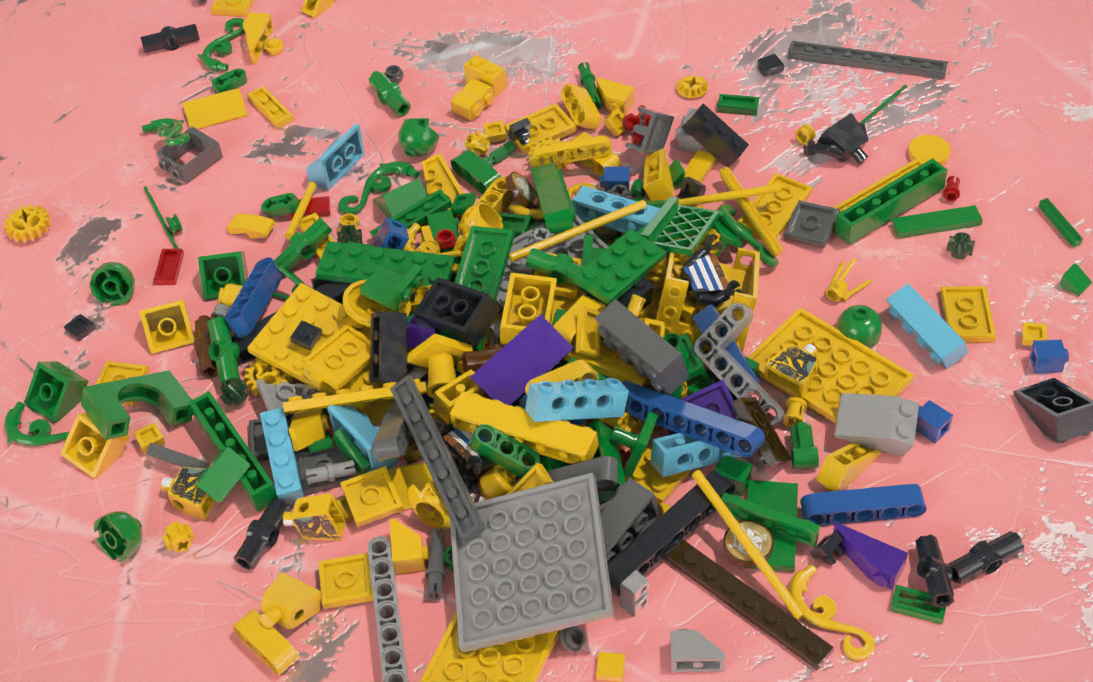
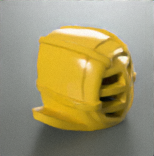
M480 202L469 207L464 212L458 229L462 236L466 232H470L471 226L503 229V223L501 222L503 219L490 204Z
M432 480L427 483L421 491L412 484L408 489V495L413 510L419 519L426 525L434 528H451L450 515L434 481ZM424 503H427V505L432 509V512H430L427 509Z

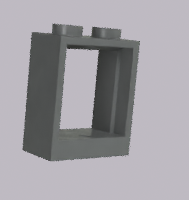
M193 126L185 131L190 134L188 142L176 146L166 145L156 152L159 167L186 184L223 158L219 142ZM192 148L201 151L199 155L184 166L175 162Z

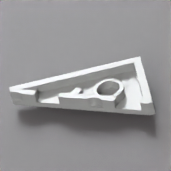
M262 379L257 380L256 384L268 411L282 408L283 402H288L290 397L302 396L303 400L312 398V394L322 393L305 384L293 385L288 382H280V385L266 384Z

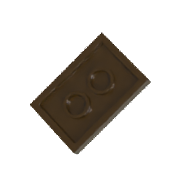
M756 397L738 398L732 402L735 408L734 414L739 421L756 426L763 431L765 442L758 448V455L764 464L771 467L783 465L792 460Z

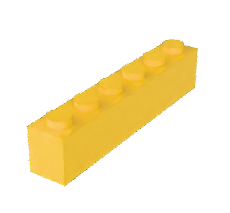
M462 391L450 412L453 428L474 433L478 426L487 424L534 449L540 455L569 464L591 460L599 446L597 432L589 427L576 426L566 420L534 422L524 408L519 406L513 407L495 399L483 398L476 393L470 394Z

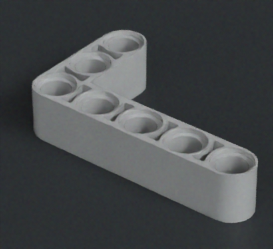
M734 303L696 340L694 351L720 380L724 381L728 389L737 398L751 397L754 392H757L759 394L758 402L766 416L770 409L775 411L776 416L771 421L772 426H778L783 422L785 415L783 409L726 350L730 343L751 323L754 316L750 307ZM739 309H743L744 317L738 321L736 313ZM726 325L728 332L726 336L721 337L720 329ZM710 342L711 351L705 354L704 346ZM722 359H726L727 367L722 371L719 364ZM741 375L743 378V384L740 387H737L735 385V379L737 378V376Z

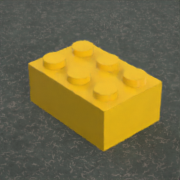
M511 273L500 326V344H508L540 314L551 324L557 278Z

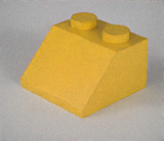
M185 299L139 311L151 354L194 343L195 338Z
M80 413L73 423L60 455L95 479L121 456L130 435L105 440L87 413Z

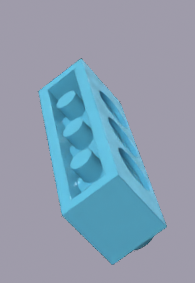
M584 185L572 199L575 214L581 220L588 222L637 202ZM647 205L642 210L603 226L624 233L630 229L637 232L650 223L660 208Z
M608 378L607 380L586 379L584 381L563 380L562 382L541 381L540 383H530L525 410L534 422L623 417L629 391L615 378Z
M677 433L652 440L650 464L662 477L713 465L721 462L725 455L734 458L742 456Z

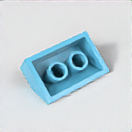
M356 123L343 131L306 167L309 182H315L317 187L329 191L365 155L359 124Z
M330 405L327 407L333 431L336 432L340 428L344 429L369 461V472L384 466L387 469H391L399 463L398 457L384 461L377 460L373 442L379 427H374L364 412L360 413L353 406Z

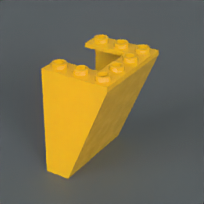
M738 247L730 279L740 283V287H737V289H741L742 293L734 292L732 304L740 303L746 305L754 313L758 298L760 252ZM669 252L655 320L665 322L664 336L669 333H675L678 336L686 333L694 347L696 340L702 335V332L694 319H692L691 324L679 322L684 302L695 307L694 304L690 303L686 294L689 281L676 279L672 269L674 266L681 264L678 259V254ZM748 255L752 257L753 262L750 265H743L740 262L741 257ZM739 309L736 313L738 321L744 317L743 309ZM750 324L734 339L742 353ZM706 343L704 346V351L710 352L711 347L708 343Z

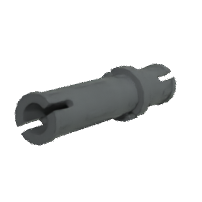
M434 528L429 532L428 569L425 572V578L428 580L426 597L432 600L435 591V600H440L443 597L442 582L445 579V570L443 569L445 531L439 529V536L437 537V528Z

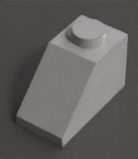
M686 628L670 631L671 672L725 671V653L699 631Z

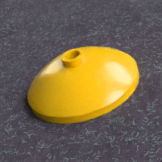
M360 280L351 284L345 290L343 307L352 319L371 328V313L396 311L361 295L359 290L366 280ZM410 299L398 311L399 313H407V318L411 311Z

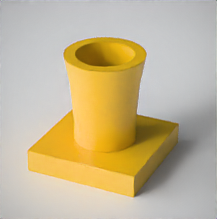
M434 334L409 352L407 360L408 363L428 368L427 394L434 398L435 391L456 379L454 367L457 365V362L462 361V353L473 351V348L470 344Z

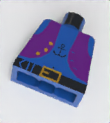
M386 217L373 239L372 246L403 250L409 240L406 225Z

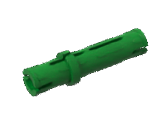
M581 62L578 65V71L581 76L580 82L589 93L597 110L602 108L603 103L595 84V75L591 72L588 62H585L586 68L584 63Z

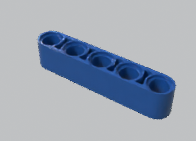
M271 257L264 258L256 263L225 316V320L236 338L245 337L252 332L282 279V275Z
M918 484L811 493L800 499L804 520H810L820 526L835 525L836 522L848 524L917 517L923 515L927 510L921 486Z

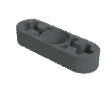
M150 443L146 451L147 455L181 467L206 469L210 465V463L154 443Z

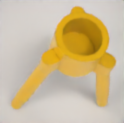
M856 258L851 260L841 274L845 262L842 261L829 286L825 289L826 296L831 301L839 302L842 299L846 302L850 296L872 283V280L869 279L848 292V284L844 279L857 261Z

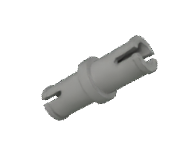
M353 459L336 464L329 462L326 463V466L305 469L306 476L316 475L307 478V484L310 485L326 480L333 482L335 478L356 475L355 468L345 470V468L354 466Z

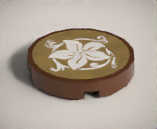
M513 171L506 177L505 183L510 192L513 190L516 194L514 199L521 206L533 209L539 204L535 189L524 176Z
M738 521L759 552L768 561L774 548V539L770 530L757 521ZM728 528L723 538V549L728 559L734 564H742V567H758L731 529Z

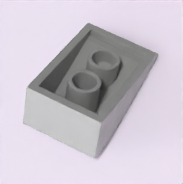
M841 393L834 437L904 457L914 446L919 403L897 396Z

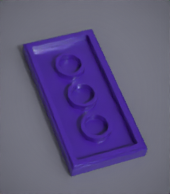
M540 314L471 376V379L491 400H499L511 406L526 393L525 387L530 380L548 373L573 350V347Z

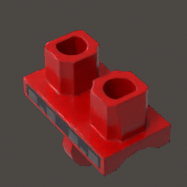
M639 111V114L636 116L630 113L623 117L622 126L628 131H633V144L639 145L641 139L644 140L645 137L634 132V125L639 124L648 127L651 115Z

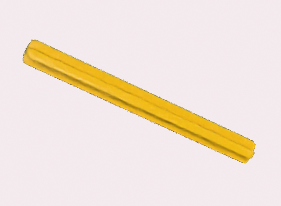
M729 167L719 170V176L729 191L743 189ZM750 198L735 199L773 257L781 255L783 253L782 246Z

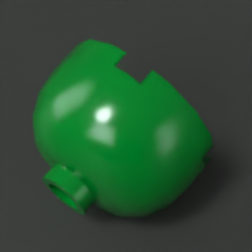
M405 119L398 132V141L404 149V153L410 157L426 156L431 153L439 141V135L427 125L424 128L418 126L419 121Z
M114 261L107 262L95 269L91 276L89 288L92 295L98 301L111 303L110 306H118L127 302L135 289V278L132 271L126 265Z
M853 305L840 314L836 329L840 330L846 337L857 340L871 349L878 344L882 335V321L873 308L866 305Z
M112 511L99 517L94 523V532L98 531L100 536L97 539L98 545L110 559L115 560L117 557L120 559L119 562H122L139 550L143 540L142 524L131 514L125 511Z

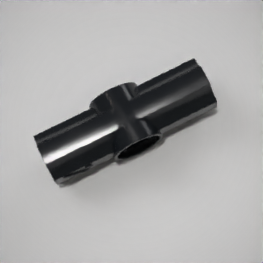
M196 24L179 28L166 26L161 32L140 37L145 53L164 48L174 51L181 44L200 40Z
M272 499L259 520L255 519L250 523L246 539L234 556L235 562L242 568L247 570L254 569L265 550L272 548L276 544L279 537V529L283 524L284 512L291 511L289 505L281 499Z
M1009 531L990 542L986 540L978 542L967 554L948 563L953 571L951 579L961 585L982 573L989 575L995 572L1004 561L1024 551L1025 546L1023 545L1022 538L1017 532Z
M931 534L920 536L915 541L919 557L917 574L925 579L933 606L938 608L950 606L955 601L950 582L953 573L952 567L944 563L937 537Z

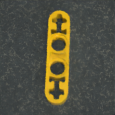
M596 136L535 148L531 153L533 165L536 167L554 162L555 165L606 156L611 153L612 145L610 138L607 136ZM581 147L587 148L584 152H577V149ZM560 151H565V152H567V153H566L565 155H563V156H557V155H556V154H557L558 152H560Z

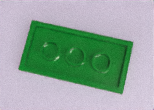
M749 480L747 500L761 503L768 508L784 511L791 516L797 517L798 483ZM772 533L774 548L767 561L773 571L795 572L796 541Z

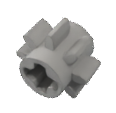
M536 228L533 234H528L529 246L554 236V233H550L547 228ZM554 245V246H551V247H549V248H546V249H544V250H542V251L548 253V252H549V249H554V248H555V245Z

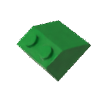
M420 178L373 199L384 215L392 218L428 197Z
M245 251L198 257L204 300L219 298L220 288H224L229 283L243 286L248 278Z
M38 361L24 403L52 422L58 423L81 402L83 387L87 386L89 381L58 361Z

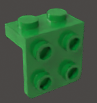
M415 263L403 276L384 266H379L360 287L359 293L398 312L409 301L412 294L420 288L423 282V277H421L423 267Z

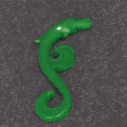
M232 18L225 23V29L228 34L210 42L203 50V53L197 55L207 68L217 72L220 70L228 71L229 64L221 63L220 60H217V58L213 59L211 56L215 50L218 55H227L232 51V44L229 40L245 31L243 29L244 19ZM235 26H240L238 30L233 31L232 29Z
M163 118L150 121L149 124L141 126L143 133L153 131L157 132L159 137H166L165 144L167 146L184 144L190 140V134L182 132L184 120Z
M402 161L380 163V167L374 170L365 182L360 204L355 207H349L350 203L358 202V197L354 195L345 196L338 203L339 211L343 215H357L367 203L371 190L383 193L391 189V178L385 176L387 174L402 173L417 179L420 176V172L414 169L413 165Z
M729 204L720 205L717 211H720L719 219L736 236L754 247L757 252H760V260L770 267H777L779 264L778 259L773 257L762 244L752 237L753 233L747 226L741 222H735L731 217L736 215V209Z
M20 401L16 403L13 409L8 411L5 417L4 427L7 435V444L15 441L26 446H44L62 440L66 441L69 432L51 435L52 427L44 419H37L30 424L29 431L31 435L22 433L18 428V424H22L20 418L22 417L21 412L25 408V404Z

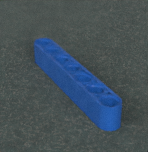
M621 381L629 391L624 412L630 416L645 421L650 411L658 415L655 425L742 457H750L765 442L763 431L756 426L638 384Z

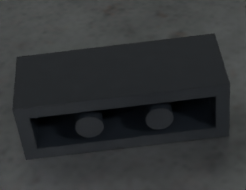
M704 103L682 126L688 134L725 167L731 166L749 146L741 136Z
M386 311L371 313L370 383H398L407 376V313Z

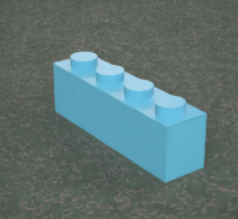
M909 283L886 299L889 305L887 309L893 319L896 320L898 318L902 322L901 326L907 334L910 335L912 333L916 337L915 341L921 349L927 348L930 352L929 356L935 364L939 365L941 363L947 370L969 353L965 341Z
M282 407L262 412L260 417L277 497L287 505L293 506L298 498L305 497L296 454L291 441L288 419Z

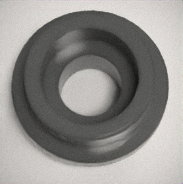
M398 65L388 66L384 73L391 82H398L404 76L403 70Z
M577 626L562 629L560 638L564 648L569 652L580 650L585 642L583 631Z

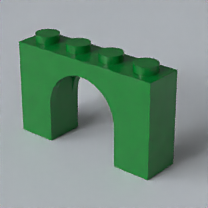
M170 370L83 387L81 406L105 440L128 435L131 417L122 406L126 402L140 401L153 405L161 412L170 426L191 422L193 416L189 401L192 399Z

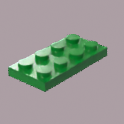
M630 229L575 274L573 282L609 305L664 260L666 251Z

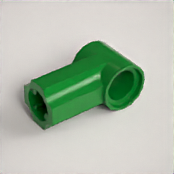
M797 422L790 428L793 469L818 468L819 454L817 446H814L811 425L806 424V422Z

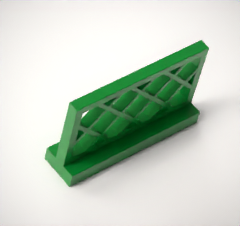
M670 196L640 235L666 252L692 256L720 217V211L678 205V198Z

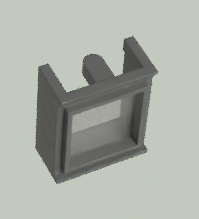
M638 106L637 111L651 115L648 127L639 124L633 127L634 132L644 135L642 145H633L626 142L625 147L641 153L651 154L664 148L675 117L657 110Z

